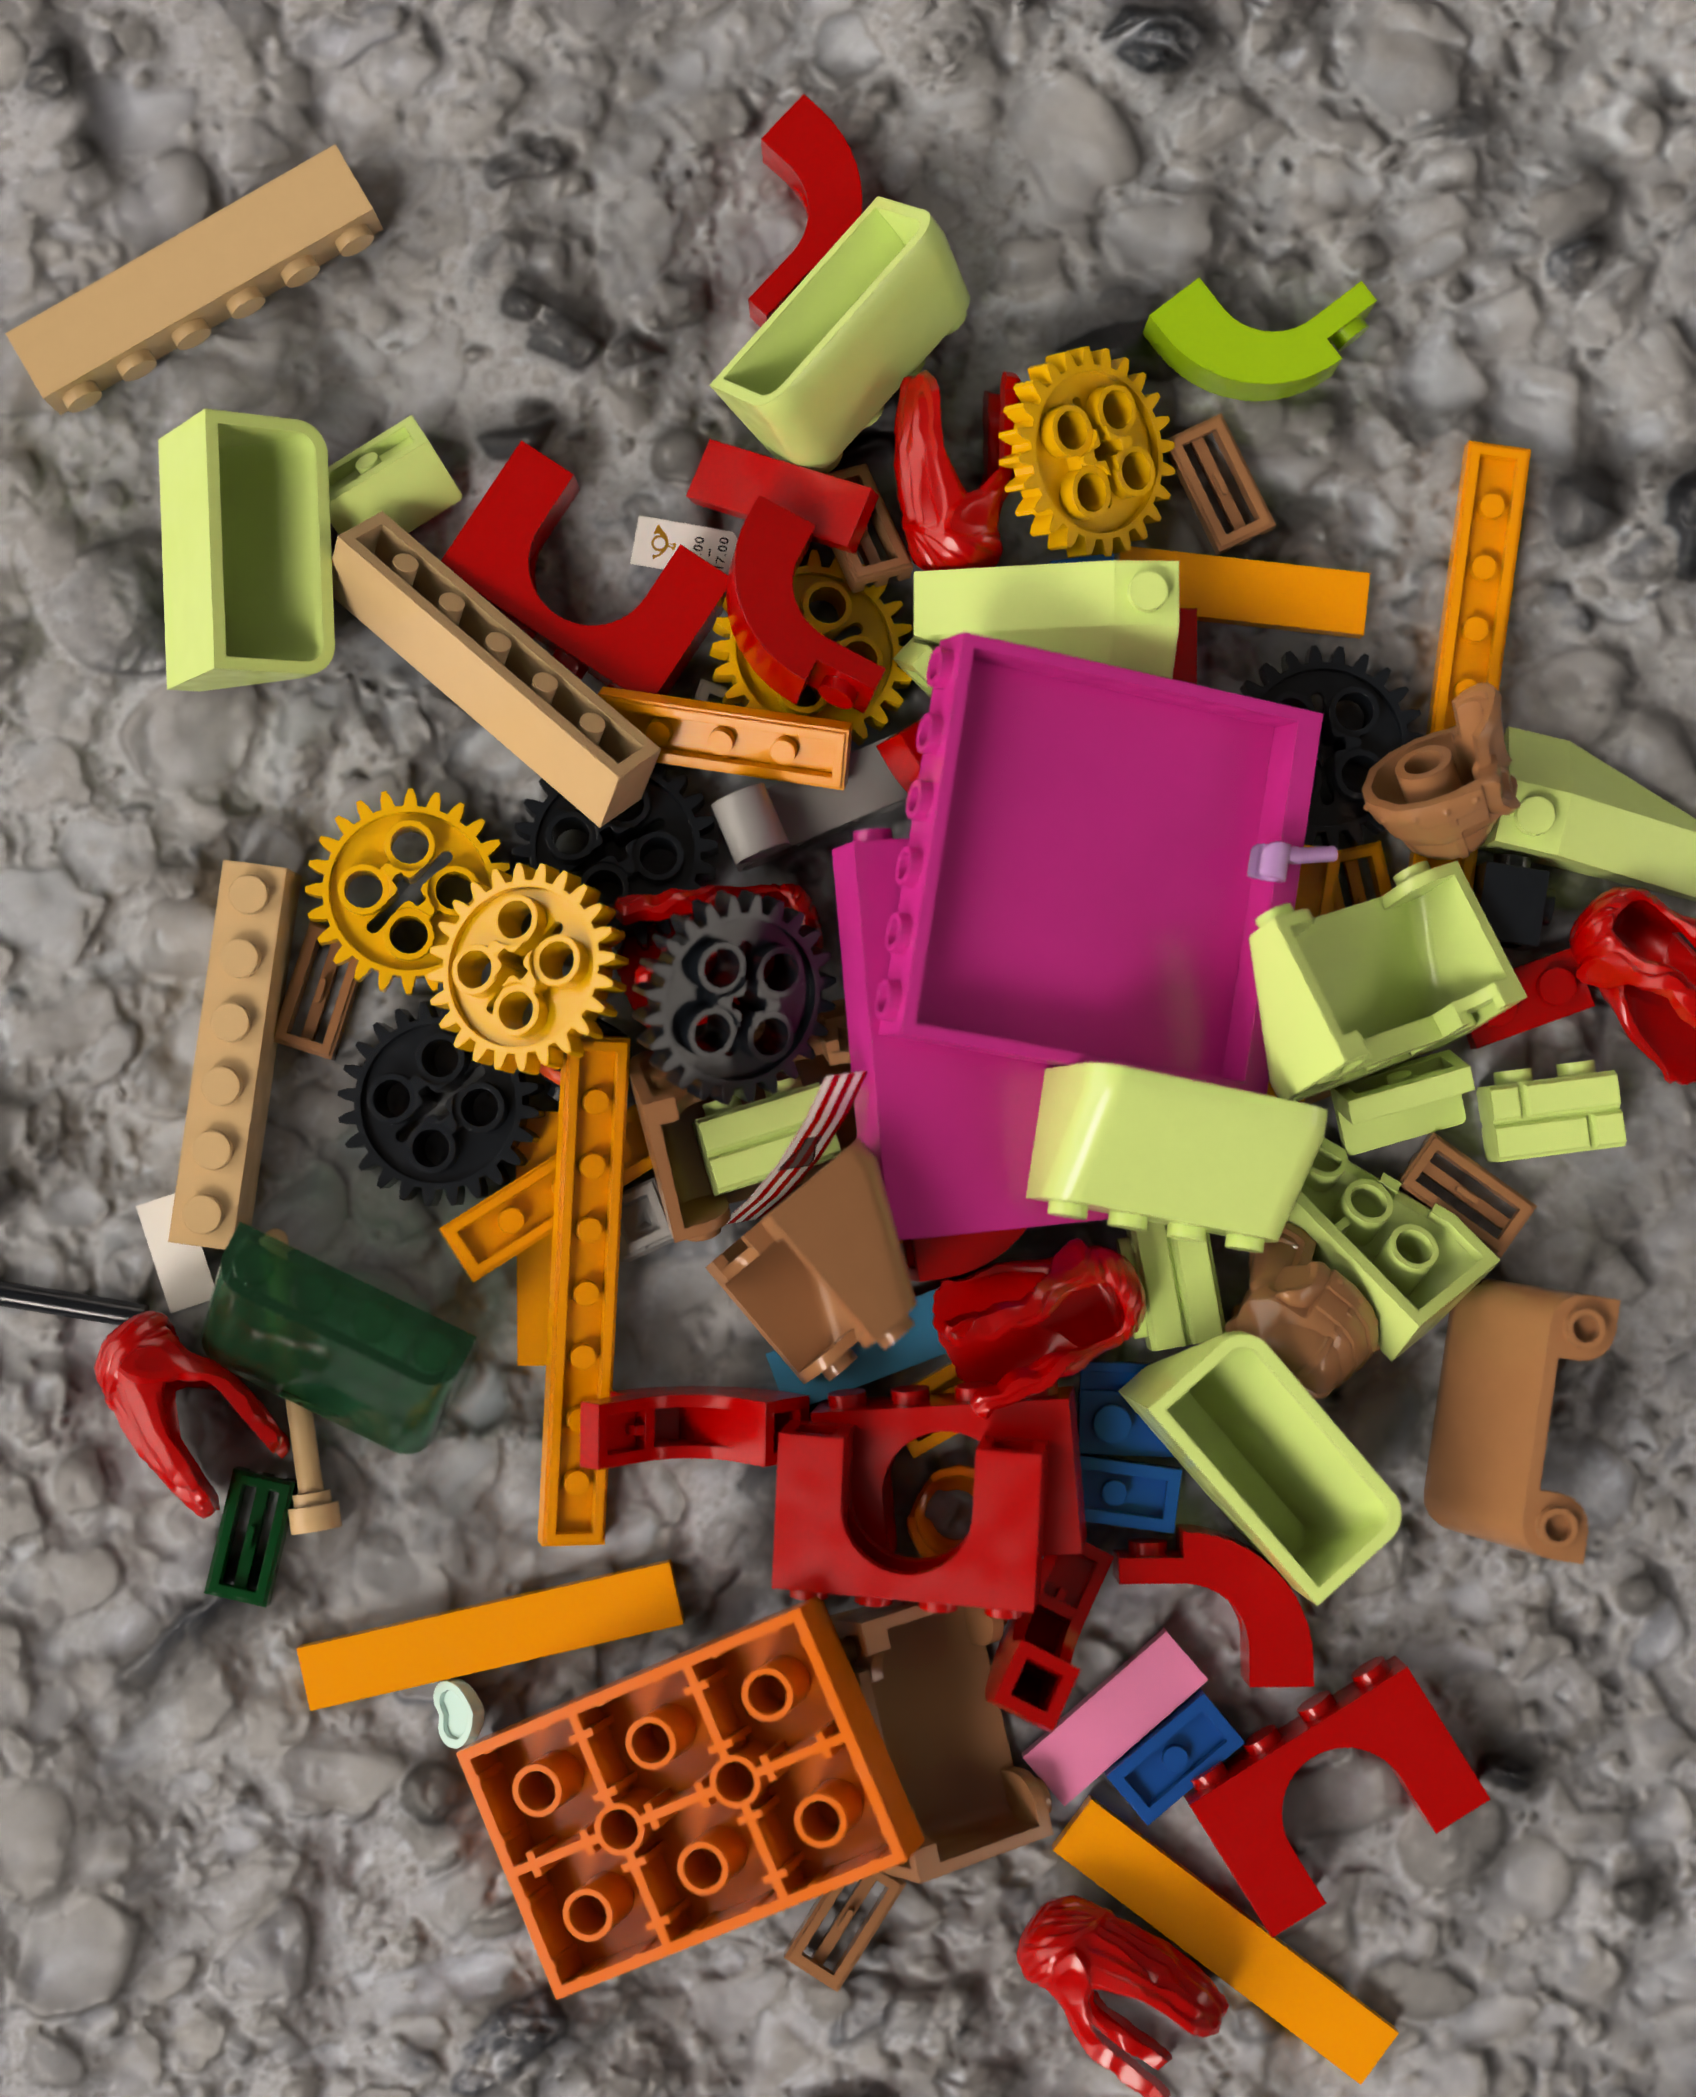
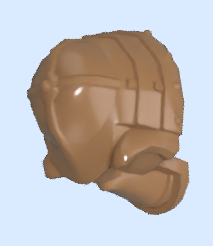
M1478 683L1469 687L1452 700L1456 721L1455 726L1416 738L1391 751L1369 769L1362 786L1365 802L1364 810L1369 811L1379 824H1382L1395 838L1402 840L1413 853L1435 860H1453L1460 857L1463 859L1469 857L1471 852L1478 849L1486 841L1498 818L1501 815H1511L1521 805L1516 797L1518 788L1516 778L1510 775L1508 770L1512 759L1506 751L1501 719L1502 696L1490 683Z
M1287 1222L1278 1242H1265L1263 1253H1249L1250 1289L1245 1293L1242 1302L1233 1307L1231 1320L1226 1323L1224 1329L1226 1332H1247L1262 1339L1314 1400L1326 1398L1334 1388L1340 1387L1343 1382L1352 1377L1355 1372L1366 1364L1375 1352L1380 1350V1345L1378 1344L1379 1321L1376 1318L1372 1305L1352 1282L1335 1269L1331 1270L1324 1262H1311L1317 1243L1305 1230Z

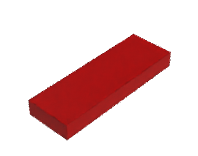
M709 439L686 494V497L696 505L746 520L758 496L761 495L816 524L811 541L855 554L879 498V495L870 487Z

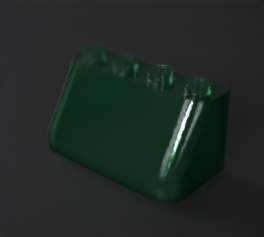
M242 1222L239 1223L222 1255L201 1333L202 1347L208 1358L215 1360L231 1373L399 1454L418 1453L426 1449L434 1441L480 1351L476 1336Z

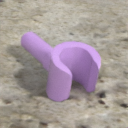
M1285 842L1255 844L1250 852L1247 876L1263 881L1286 882L1288 863L1335 862L1338 857V851L1335 846L1299 848L1297 846L1291 847L1290 844Z

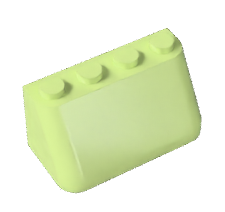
M877 196L709 385L775 459L824 474L832 471L841 461L843 451L862 429L868 428L879 419L884 411V405L900 388L903 378L920 373L925 365L926 357L945 336L955 332L964 323L970 304V294L942 228L930 213L924 209Z
M205 408L158 439L167 690L199 692L311 676L325 669L330 664L335 652L329 469L326 443L315 427L302 420Z
M1086 1062L1046 1068L1026 1198L1049 1202L1047 1214L1053 1216L1087 1220L1088 1210L1109 1214L1108 1226L1146 1231L1149 1221L1168 1225L1166 1236L1170 1238L1205 1242L1206 1233L1226 1236L1225 1248L1263 1253L1265 1242H1278L1324 1139L1328 1110L1311 1104L1117 1064Z
M1243 1331L1226 1332L1146 1366L1118 1391L1253 1549L1280 1574L1291 1588L1317 1606L1391 1540L1399 1529L1402 1511L1395 1493L1273 1350L1259 1337Z

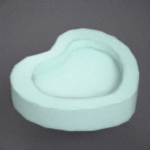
M453 1678L438 1683L434 1690L433 1699L439 1714L438 1730L443 1743L454 1749L472 1744L478 1738L485 1718L484 1707L479 1696L462 1679Z

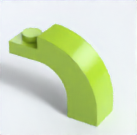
M1199 277L1152 312L1147 319L1142 334L1174 371L1195 386L1210 393L1236 400L1271 401L1303 393L1330 378L1343 359L1332 344L1341 351L1365 333L1369 328L1365 319L1377 300L1366 285L1360 281L1306 323L1284 331H1263L1248 327L1234 319L1222 307Z

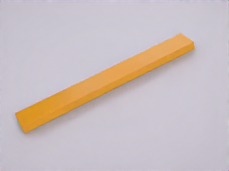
M1471 440L1464 446L1426 735L1443 729L1446 730L1456 725L1452 700L1465 689L1478 683H1490L1499 691L1531 449ZM1478 849L1471 852L1469 857L1464 859L1460 857L1453 860L1426 858L1410 850L1408 867L1426 860L1431 868L1458 861L1473 890Z
M583 1035L580 1039L585 1055L581 1058L566 1054L562 1050L563 1067L560 1073L537 1539L541 1546L605 1545L608 1468L595 1470L580 1467L581 1401L610 1397V1391H613L631 1039L626 1036H603L599 1040Z

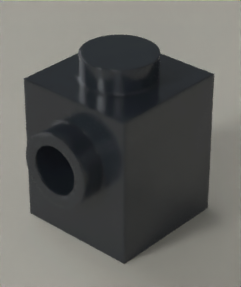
M1496 853L1493 856V862L1486 861L1476 866L1473 892L1502 948L1527 951L1539 947L1542 926L1550 924L1555 908V889L1548 888L1550 871L1531 868L1532 859L1529 857Z

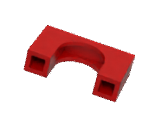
M521 440L441 559V562L532 639L536 638L555 652L552 656L580 680L583 679L586 673H589L606 684L607 687L668 695L714 626L716 618L720 617L724 611L722 605L726 597L728 575L680 544L646 597L628 615L614 622L601 625L577 624L556 615L539 597L536 586V565L542 547L579 493L580 488L573 473Z
M1057 1380L1051 1387L1041 1393L1029 1394L1018 1402L994 1410L988 1420L979 1417L970 1406V1400L976 1390L993 1385V1382L989 1381L960 1383L954 1386L955 1393L930 1394L929 1386L927 1385L899 1386L891 1389V1396L872 1398H866L865 1389H840L829 1392L828 1400H822L811 1412V1421L854 1425L851 1486L853 1508L860 1525L867 1535L879 1546L892 1553L897 1548L892 1469L897 1453L910 1441L934 1432L960 1433L972 1437L979 1442L983 1435L1049 1441L1042 1556L1082 1554L1087 1539L1074 1386L1058 1387Z
M790 1420L779 1432L772 1589L790 1590V1597L802 1601H807L816 1596L820 1600H825L829 1597V1594L854 1596L856 1604L867 1607L890 1606L893 1604V1600L919 1602L921 1610L932 1613L955 1612L958 1610V1606L984 1608L985 1615L997 1619H1017L1023 1616V1612L1034 1613L1041 1591L1049 1441L983 1435L975 1453L973 1511L968 1534L956 1546L944 1553L925 1558H911L894 1554L879 1546L867 1535L856 1517L851 1495L854 1425Z
M1395 1655L1388 1660H1385L1383 1656H1379L1365 1662L1351 1674L1353 1682L1333 1695L1329 1690H1325L1308 1698L1297 1708L1299 1716L1278 1729L1275 1724L1256 1731L1245 1740L1243 1746L1246 1750L1225 1763L1219 1762L1192 1779L1191 1782L1194 1787L1184 1795L1190 1808L1272 1938L1327 1904L1292 1849L1285 1834L1282 1819L1283 1799L1289 1782L1298 1769L1314 1756L1338 1748H1355L1368 1751L1382 1758L1390 1765L1416 1809L1436 1834L1491 1800L1413 1674Z

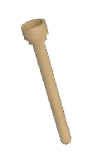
M274 1228L264 1234L263 1249L298 1494L292 1495L294 1508L288 1509L291 1535H298L341 1527L342 1520L339 1501H332L331 1489L324 1490L288 1237L283 1230Z

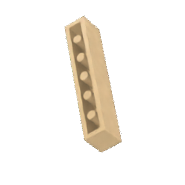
M334 144L5 334L42 398L60 415L67 411L71 413L80 412L96 404L102 397V391L119 381H134L144 377L156 367V360L177 348L179 350H187L201 344L210 336V329L231 317L241 319L255 313L265 304L267 296L286 285L289 288H295L309 282L319 273L321 265L340 254L348 257L363 251L373 242L374 235L384 229L338 147Z
M383 511L337 536L332 556L333 598L599 828L641 800L661 751L659 746Z
M223 859L168 1242L230 1251L249 1248L278 1043L274 1042L275 1028L284 1002L302 878L301 875L288 868Z

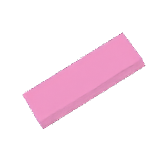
M1163 1628L1059 1719L1054 1731H1046L1021 1753L1022 1758L1065 1807L1206 1683L1208 1678L1167 1630Z

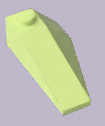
M1107 560L915 571L913 574V638L939 646L941 640L967 632L1172 679L1179 632V561Z
M1510 726L1506 728L1504 741L1506 751L1512 759L1508 770L1510 775L1516 778L1518 784L1516 797L1521 805L1511 815H1501L1498 818L1486 841L1478 849L1492 853L1526 856L1531 858L1534 863L1696 901V819L1571 741Z
M1324 1137L1287 1222L1305 1230L1317 1243L1311 1262H1324L1331 1270L1335 1269L1352 1282L1372 1305L1376 1318L1379 1321L1378 1344L1380 1345V1350L1392 1362L1433 1329L1500 1262V1259L1454 1213L1435 1203L1432 1209L1426 1207L1399 1191L1401 1182L1384 1172L1380 1178L1370 1174L1348 1161L1345 1149Z

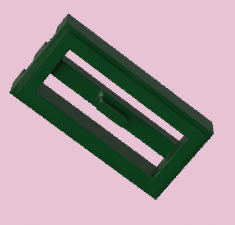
M240 1466L233 1468L205 1586V1594L265 1608L271 1604L289 1527L288 1509L293 1508L292 1495H296L298 1489L296 1479L288 1477L283 1479L275 1477V1474L266 1472L257 1473L250 1471L249 1468ZM248 1485L256 1487V1493L234 1585L224 1583L246 1486ZM271 1491L278 1492L279 1496L257 1589L253 1590L248 1587Z

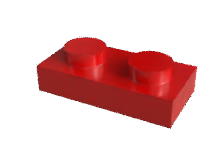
M1570 948L1513 968L1527 998L1467 1034L1466 1037L1471 1050L1595 1006L1588 985L1582 983L1576 977L1579 965Z

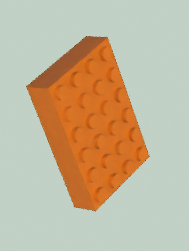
M818 1596L785 1608L490 1733L456 1752L556 2000L909 1860L925 1841L825 1603Z

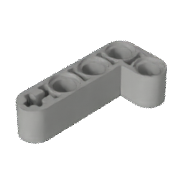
M891 736L850 753L848 783L844 790L783 781L766 788L765 783H758L737 790L714 802L711 805L738 872L756 868L906 805L907 792L897 782L876 745Z

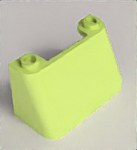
M1427 860L1421 861L1397 873L1393 877L1396 887L1383 896L1314 918L1309 909L1304 908L1295 911L1291 903L1277 906L1256 918L1255 922L1259 929L1250 935L1249 943L1269 1082L1277 1098L1299 1101L1423 1056L1462 1038L1527 998L1458 861L1431 868Z

